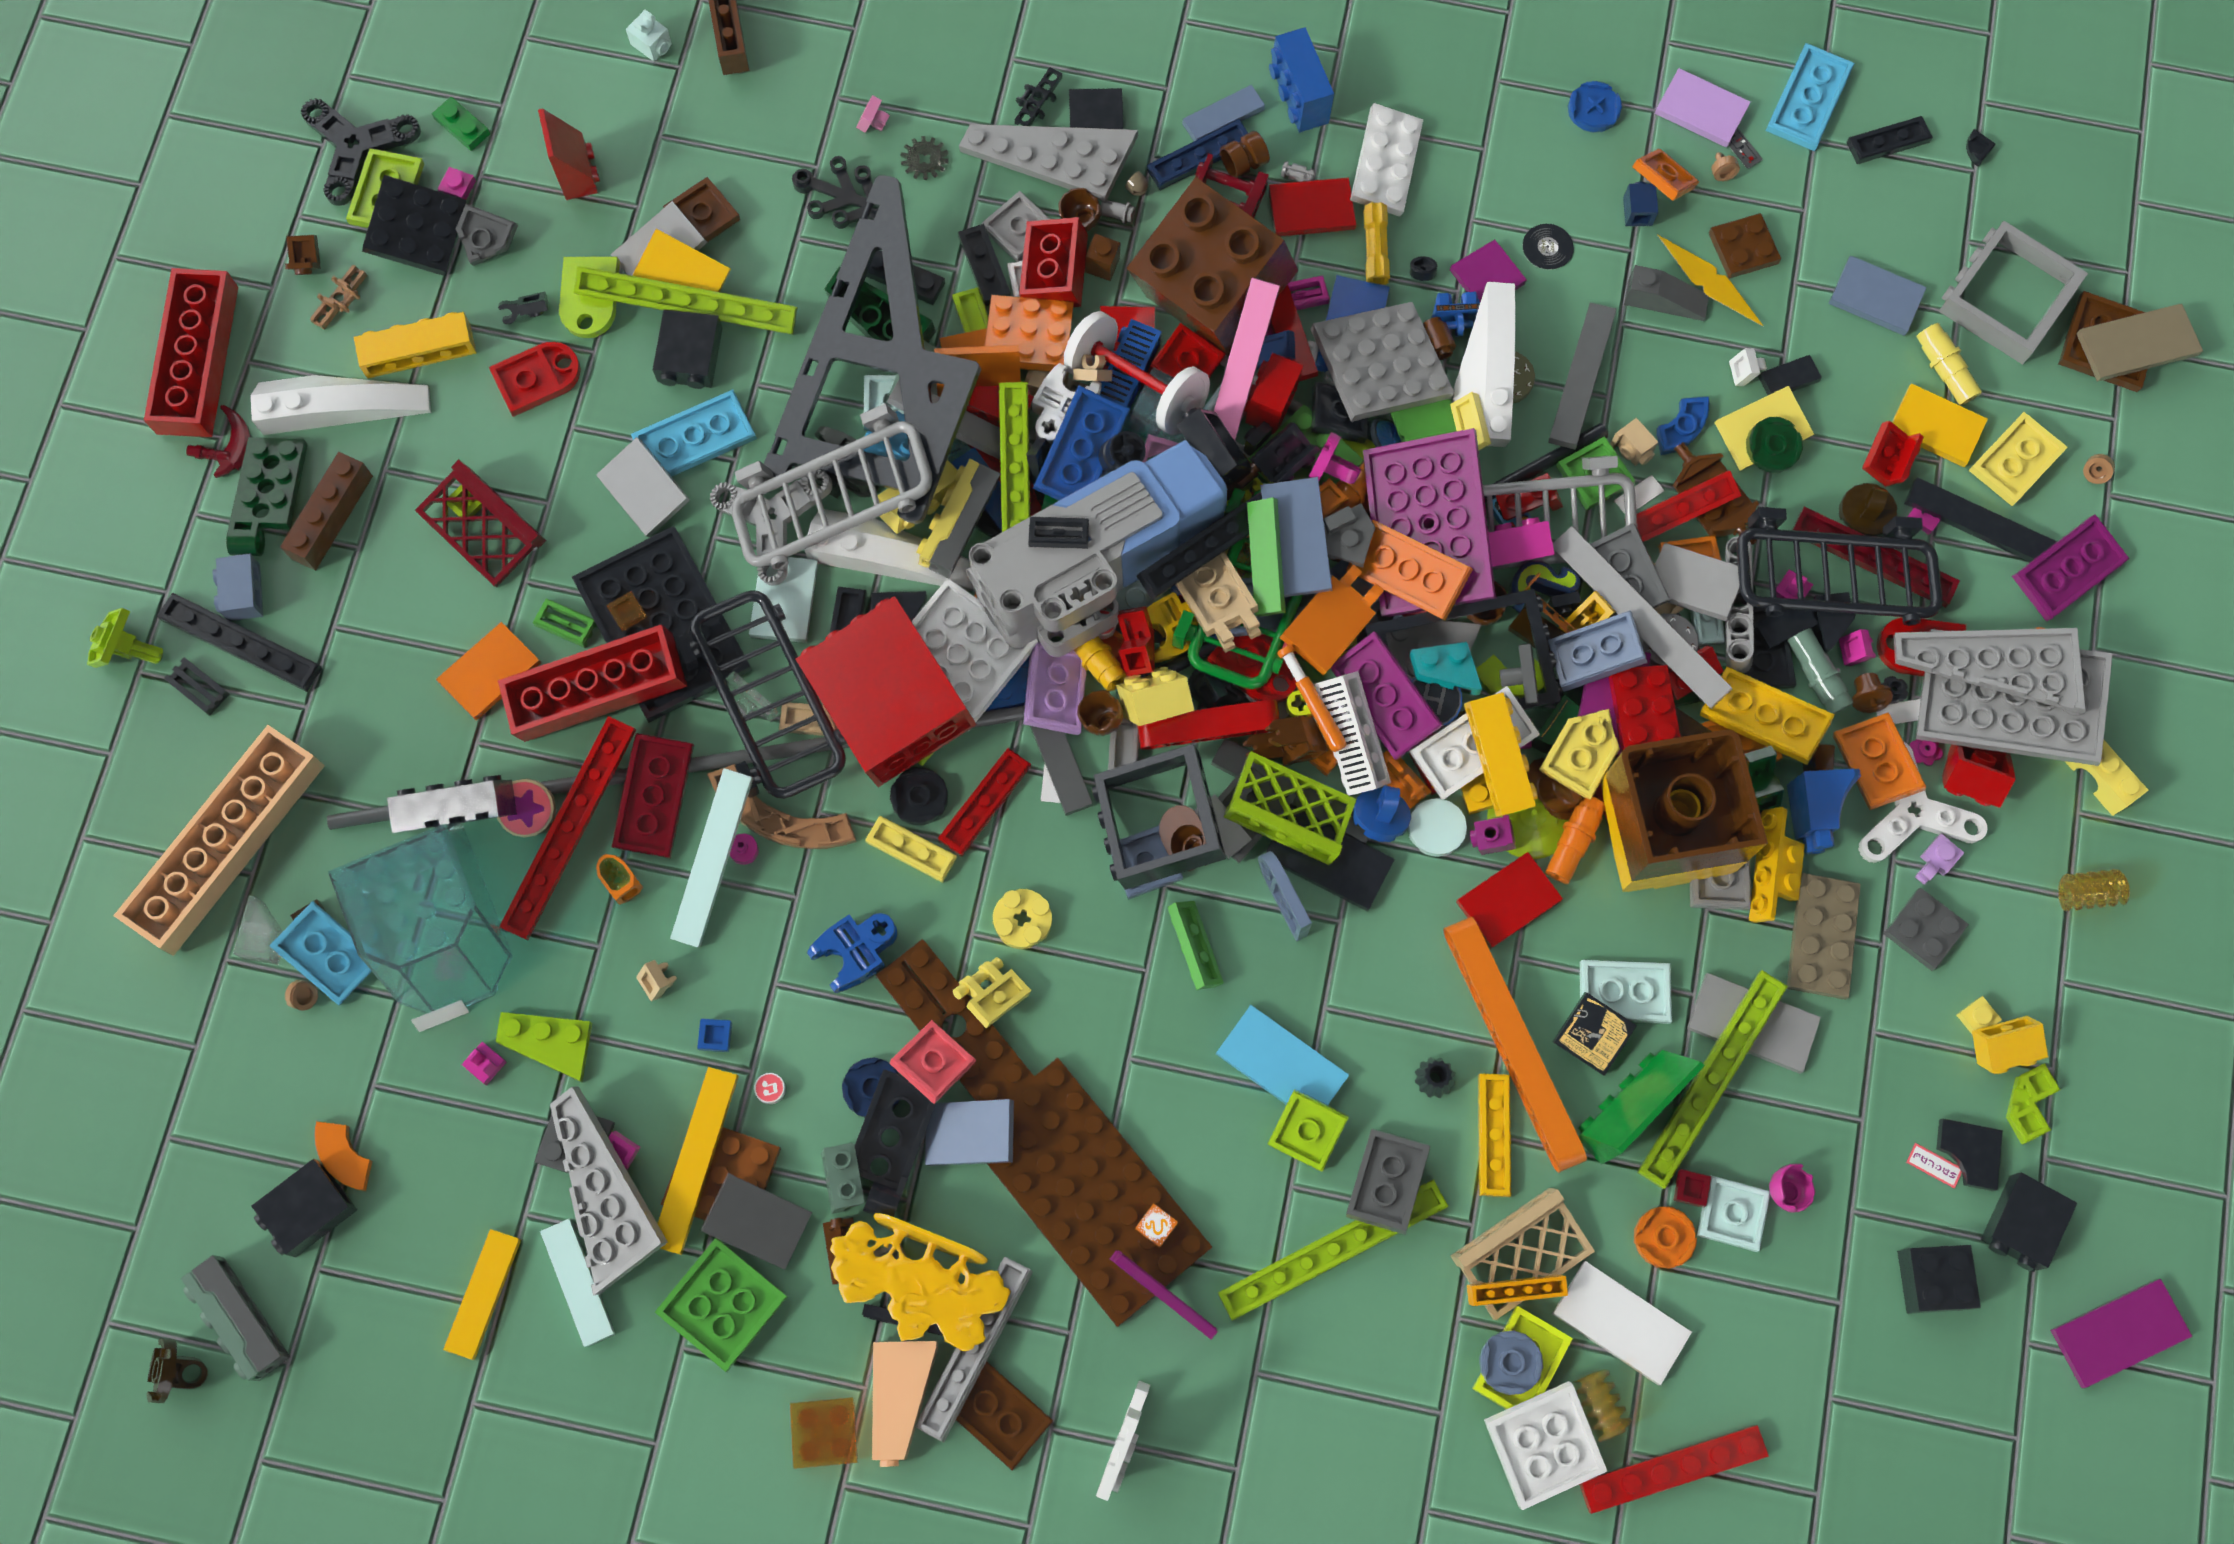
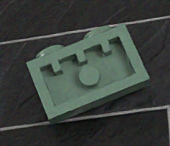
M848 1143L823 1148L821 1156L831 1213L844 1212L847 1207L862 1205L864 1203V1196L855 1145Z

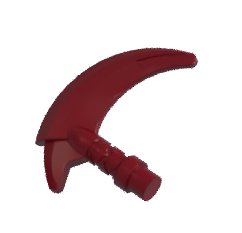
M221 405L220 409L228 417L231 426V436L227 447L224 450H214L211 448L207 449L202 445H188L186 449L187 456L201 460L205 458L218 461L220 466L213 474L215 478L222 477L235 468L238 471L241 469L248 437H251L248 426L243 418L225 405Z

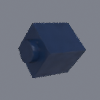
M1636 182L1628 185L1623 197L1625 226L1653 225L1658 215L1657 190L1653 184Z

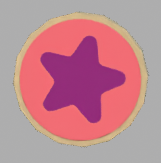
M532 779L513 781L517 815L498 817L497 820L503 829L514 836L525 838L539 835L554 820L556 812L554 796L539 781Z

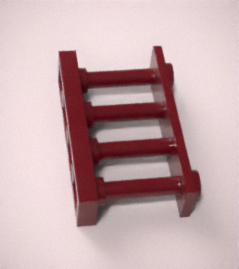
M1208 153L1205 162L1199 163L1195 177L1205 184L1207 179L1246 192L1245 195L1248 196L1246 203H1232L1255 218L1267 190L1269 174L1259 171L1255 181L1250 180L1248 182L1212 169L1213 155Z

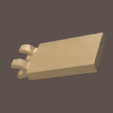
M1225 552L1176 584L1206 636L1209 637L1216 634L1225 653L1236 648L1231 629L1243 624L1251 640L1261 635V631L1258 628L1260 623L1254 613L1259 611L1258 604Z

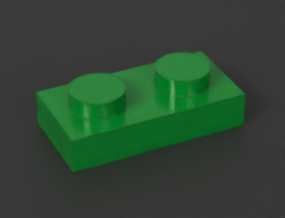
M452 96L432 113L434 119L470 151L490 135L489 129Z

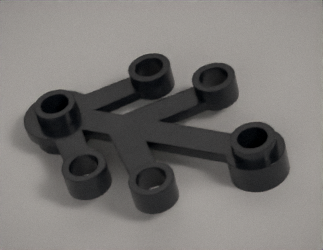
M835 156L830 161L831 171L837 176L841 188L814 178L813 174L807 169H798L792 176L793 186L797 192L806 194L815 190L834 198L823 203L819 200L809 202L807 209L811 218L820 219L824 214L835 211L832 214L833 224L836 228L843 229L848 224L856 222L862 217L867 204L866 200L873 185L869 167L861 165L854 172L855 179L859 184H862L866 197L856 194L846 171V160L841 156ZM838 163L843 165L840 168L834 167ZM866 173L867 176L860 177L859 174ZM801 177H807L805 180H799ZM849 205L860 207L848 213L841 210V208ZM815 207L820 208L818 212L811 211ZM872 208L869 219L874 220L878 209ZM838 217H844V218H845V219H844L843 221H841V222H839V221L836 220Z

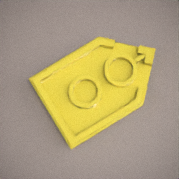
M1609 709L1568 719L1539 770L1579 795L1591 799L1620 750L1612 727Z

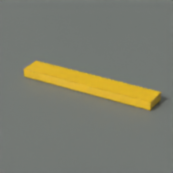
M711 1067L707 1069L658 1220V1226L668 1243L660 1248L662 1250L679 1255L683 1253L739 1077L737 1074Z

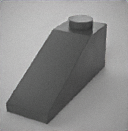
M1635 265L1627 282L1624 305L1704 321L1709 296L1662 270Z

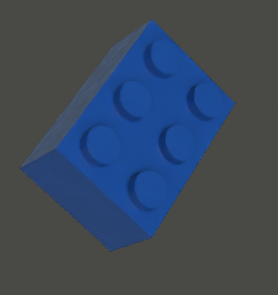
M1306 27L1275 36L1274 48L1271 49L1272 63L1269 64V70L1272 79H1277L1281 100L1283 102L1286 101L1288 105V116L1291 123L1296 124L1299 133L1329 124L1334 92Z

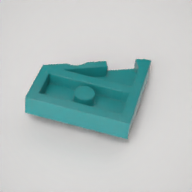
M1467 642L1411 650L1409 657L1417 681L1429 684L1436 683L1441 687L1452 690L1454 686L1471 690L1472 695H1480L1482 687Z

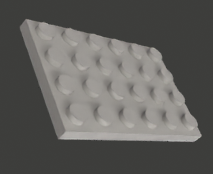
M1931 629V630H1930V632L1943 631V630H1935V629ZM2080 649L2086 709L2083 714L1924 671L1915 739L2099 766L2102 759L2113 654Z

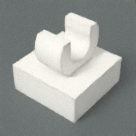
M1745 348L1729 361L1735 386H1745L1760 374V370L1767 369L1765 359L1757 358L1754 348Z

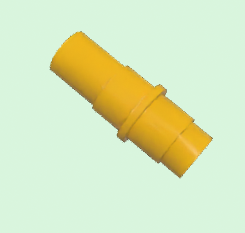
M1099 636L1074 649V652L1082 661V667L1085 670H1089L1107 691L1117 689L1116 684L1124 682L1126 677L1125 671L1112 654L1110 645L1104 644Z

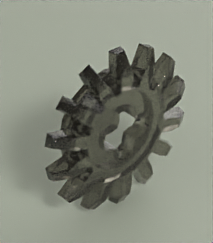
M921 136L922 142H917L915 138L912 139V147L907 144L904 146L908 153L901 152L900 155L907 159L902 161L901 165L910 166L905 172L909 174L916 171L913 176L915 179L923 173L924 180L928 179V172L936 178L938 175L935 169L944 172L945 168L941 165L948 164L949 159L943 158L948 155V151H940L944 144L941 142L937 146L934 145L936 138L933 137L930 142L926 141L925 136ZM919 155H931L929 157L930 163L922 162L920 164Z

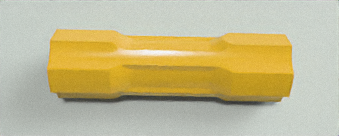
M1371 202L1365 205L1363 210L1366 233V282L1386 285L1390 279V261L1388 259L1387 205L1382 202Z

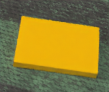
M656 229L632 276L720 292L731 269Z
M1911 383L1892 423L1908 436L1918 433L1923 435L1924 439L1921 443V448L1965 467L1988 418Z

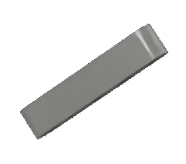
M1739 536L1731 538L1727 542L1725 550V562L1737 566V556L1733 555V553L1737 552L1736 544ZM1749 541L1748 551L1751 588L1753 591L1752 545ZM1739 590L1734 603L1740 602L1745 604V606L1736 607L1733 605L1729 617L1725 621L1726 666L1745 673L1749 671L1753 661V606L1744 600ZM1743 628L1745 632L1736 633L1733 629ZM1743 654L1746 658L1737 659L1733 655Z

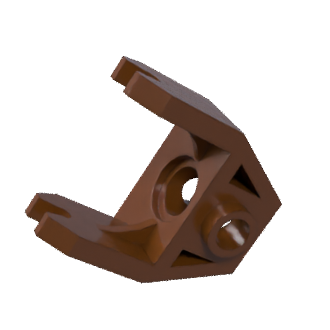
M1307 715L1275 719L1265 728L1270 733L1254 734L1243 743V746L1253 747L1254 750L1252 752L1269 760L1282 758L1283 766L1314 760L1328 751L1326 741L1314 718Z

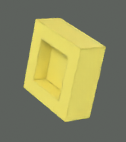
M1983 996L1976 999L1956 1015L1971 1034L1973 1030L1995 1025L2002 1020Z

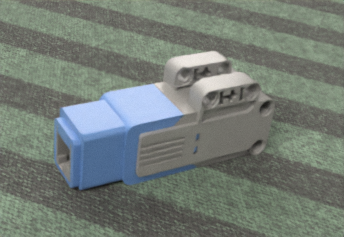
M1184 440L1146 462L1136 460L1128 462L1031 516L1089 518L1088 549L1029 547V517L988 541L971 547L969 551L971 567L966 569V572L975 588L977 599L983 605L992 624L998 629L1010 647L1020 649L1037 639L1049 655L1061 657L1117 625L1119 604L1116 596L1118 591L1138 580L1136 576L1140 572L1224 517V511L1227 507V487L1206 455L1190 446ZM1036 526L1035 528L1041 530H1053V528H1060L1064 530L1082 531V527L1077 528ZM1105 608L1112 610L1109 614L1100 613ZM1055 636L1063 638L1060 642L1050 641Z

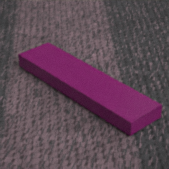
M1119 1250L1114 1252L1110 1258L1112 1262L1210 1340L1213 1339L1218 1332L1215 1326Z

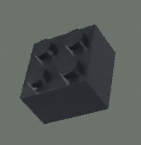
M1971 1245L1908 1248L1897 1251L1907 1314L1963 1311L1981 1308Z

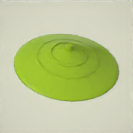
M1539 798L1535 800V807L1507 814L1512 821L1516 849L1508 850L1507 852L1517 857H1521L1529 852L1533 859H1542L1553 855L1564 831L1562 826L1564 822L1569 820H1561L1552 816ZM1494 808L1488 809L1487 819L1503 817H1496ZM1490 830L1491 834L1494 837L1496 835V830Z

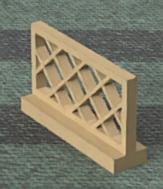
M1548 1188L1450 1256L1456 1266L1461 1268L1469 1283L1478 1284L1487 1282L1478 1281L1470 1269L1480 1262L1491 1264L1488 1282H1494L1496 1266L1512 1269L1510 1280H1515L1517 1270L1533 1273L1532 1278L1538 1277V1275H1562L1595 1251L1563 1202L1565 1199L1559 1190ZM1557 1209L1564 1217L1562 1231L1547 1228L1549 1215ZM1542 1220L1541 1227L1536 1226V1224ZM1569 1227L1571 1228L1574 1234L1568 1233ZM1530 1228L1541 1230L1537 1248L1522 1245L1524 1233ZM1546 1231L1561 1234L1558 1253L1543 1250ZM1567 1236L1577 1238L1584 1248L1575 1256L1564 1254ZM1517 1238V1244L1511 1243L1512 1240ZM1505 1245L1516 1247L1513 1265L1497 1262L1499 1250ZM1521 1249L1536 1251L1533 1270L1518 1267ZM1542 1253L1557 1256L1555 1270L1550 1273L1539 1271ZM1493 1254V1256H1492V1261H1490V1260H1485L1486 1258H1488L1490 1255ZM1563 1258L1569 1259L1568 1261L1562 1264ZM1523 1301L1507 1302L1497 1310L1493 1304L1484 1306L1492 1319L1497 1320Z

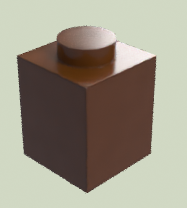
M1095 234L1085 256V273L1111 281L1120 260L1121 242Z

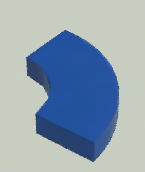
M1709 397L1681 399L1677 417L1670 423L1658 426L1656 432L1660 455L1676 452L1674 448L1677 445L1685 442L1686 446H1688L1696 439L1708 417Z

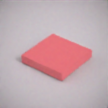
M931 1020L890 1060L889 1064L935 1104L975 1064L976 1059Z

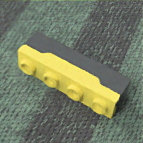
M969 459L966 467L962 465L959 467L954 481L957 482L954 490L948 489L941 505L945 506L941 515L936 513L929 526V529L933 530L928 539L923 538L916 553L920 554L919 565L929 568V570L948 579L950 578L999 482L1000 473L982 464H978V462Z

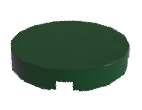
M1768 417L1756 423L1749 431L1746 439V451L1751 462L1759 469L1769 473H1780L1791 468L1800 459L1803 450L1802 436L1800 432L1797 433V430L1794 428L1795 425L1781 417Z

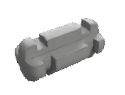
M1288 161L1284 162L1281 170L1282 177L1285 178L1287 175L1289 176L1288 179L1299 182L1313 180V168L1307 170L1306 166L1295 163L1288 165Z

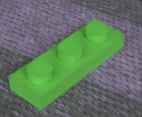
M1195 901L1175 902L1168 906L1171 921L1175 927L1181 944V950L1187 961L1196 990L1215 988L1223 984L1222 976Z

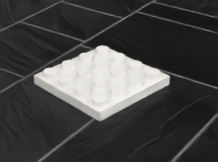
M948 578L912 621L975 722L978 721L1018 671L1038 643V640L1035 639L1020 649L1010 647L990 621L979 599Z

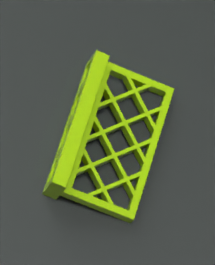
M1251 751L1248 754L1231 802L1227 806L1223 817L1330 865L1341 852L1343 846L1341 842L1357 799ZM1253 762L1263 766L1267 776L1256 780L1251 771ZM1281 776L1289 778L1294 788L1282 792L1276 778ZM1270 780L1276 794L1264 798L1258 784ZM1252 787L1258 801L1249 803L1241 799L1242 790ZM1307 788L1315 790L1320 800L1309 804L1302 790ZM1297 793L1302 807L1291 810L1285 796ZM1279 799L1285 813L1280 815L1272 813L1267 803ZM1337 800L1346 804L1344 813L1335 816L1329 802ZM1323 805L1329 819L1317 822L1311 808ZM1305 811L1311 825L1307 827L1298 825L1294 815ZM1332 823L1336 832L1334 841L1323 835L1321 826Z

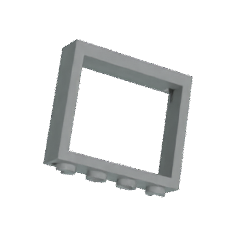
M2003 221L1997 230L1992 227L1982 241L1986 243L1985 247L1982 249L1978 246L1968 261L1972 262L1970 268L1964 266L1954 279L1959 282L1954 288L1950 285L1944 293L1942 299L1945 300V303L1939 312L2023 365L2035 351L2088 273ZM1997 243L2005 246L2065 284L2027 339L1960 298L1962 292Z

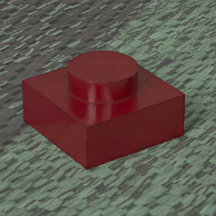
M1683 1169L1679 1170L1673 1201L1702 1208L1706 1207L1711 1176Z

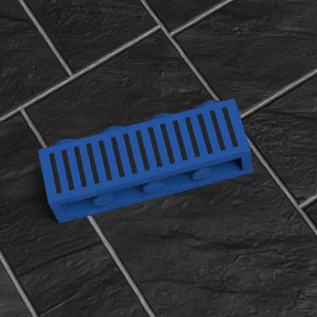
M1131 319L1128 327H1122L1117 340L1120 344L1117 350H1112V352L1147 372L1162 342V331ZM1107 362L1106 366H1109L1107 370H1112V381H1098L1102 383L1100 395L1131 409L1142 382Z

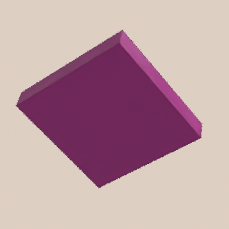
M1495 239L1450 267L1451 273L1466 292H1477L1479 302H1481L1487 282L1515 284V290L1525 285L1527 281Z

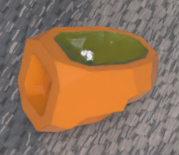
M604 854L599 858L596 865L597 876L619 905L628 902L640 893L643 886L623 859L610 854Z

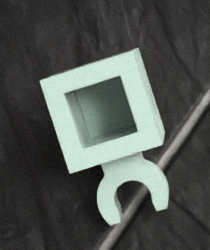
M645 9L626 28L630 44L654 62L661 55L666 54L672 45L668 29L656 21L655 16Z

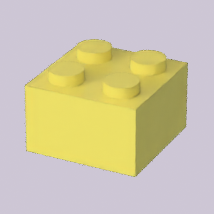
M1168 667L1156 668L1154 672H1151V675L1141 677V675L1128 676L1124 678L1123 683L1116 684L1120 704L1123 707L1124 718L1138 726L1194 711L1187 677L1176 671L1168 670Z

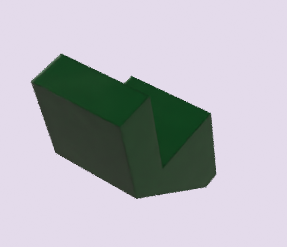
M1772 745L1745 753L1760 813L1766 809L1781 807L1784 788L1774 774L1777 753Z

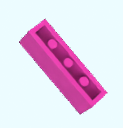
M1539 517L1522 520L1523 526L1512 528L1511 522L1495 525V531L1488 532L1492 567L1555 555L1549 522H1540Z

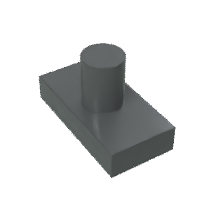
M1531 644L1519 645L1521 667L1500 670L1501 685L1506 687L1523 684L1526 704H1539Z

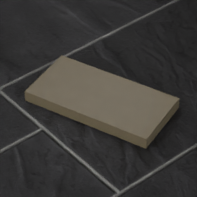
M2182 303L2086 327L2076 333L2097 382L2199 356L2203 352Z

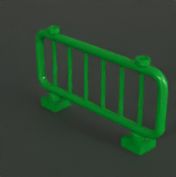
M1234 488L1224 516L1244 503L1245 491ZM1261 489L1256 491L1252 497L1261 492ZM1246 536L1229 548L1227 557L1234 567L1252 573L1251 566L1237 562L1244 542L1250 544V539ZM1303 595L1290 596L1285 607V613H1283L1276 632L1258 627L1262 634L1273 637L1266 657L1239 647L1230 650L1263 662L1261 671L1256 677H1247L1201 659L1199 652L1204 641L1219 647L1222 646L1219 640L1207 637L1199 623L1198 626L1193 625L1194 614L1183 610L1173 634L1172 646L1183 650L1186 641H1189L1191 643L1188 649V658L1195 669L1243 688H1260L1268 682L1272 672L1275 674L1280 672L1284 659H1280L1277 652L1282 649L1284 641L1279 637L1293 622Z

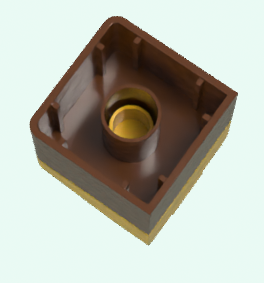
M1726 729L1628 746L1623 750L1601 781L1613 853L1623 892L1648 888L1658 889L1687 884L1695 879L1701 880L1728 875L1738 871L1768 844L1741 739L1733 730Z

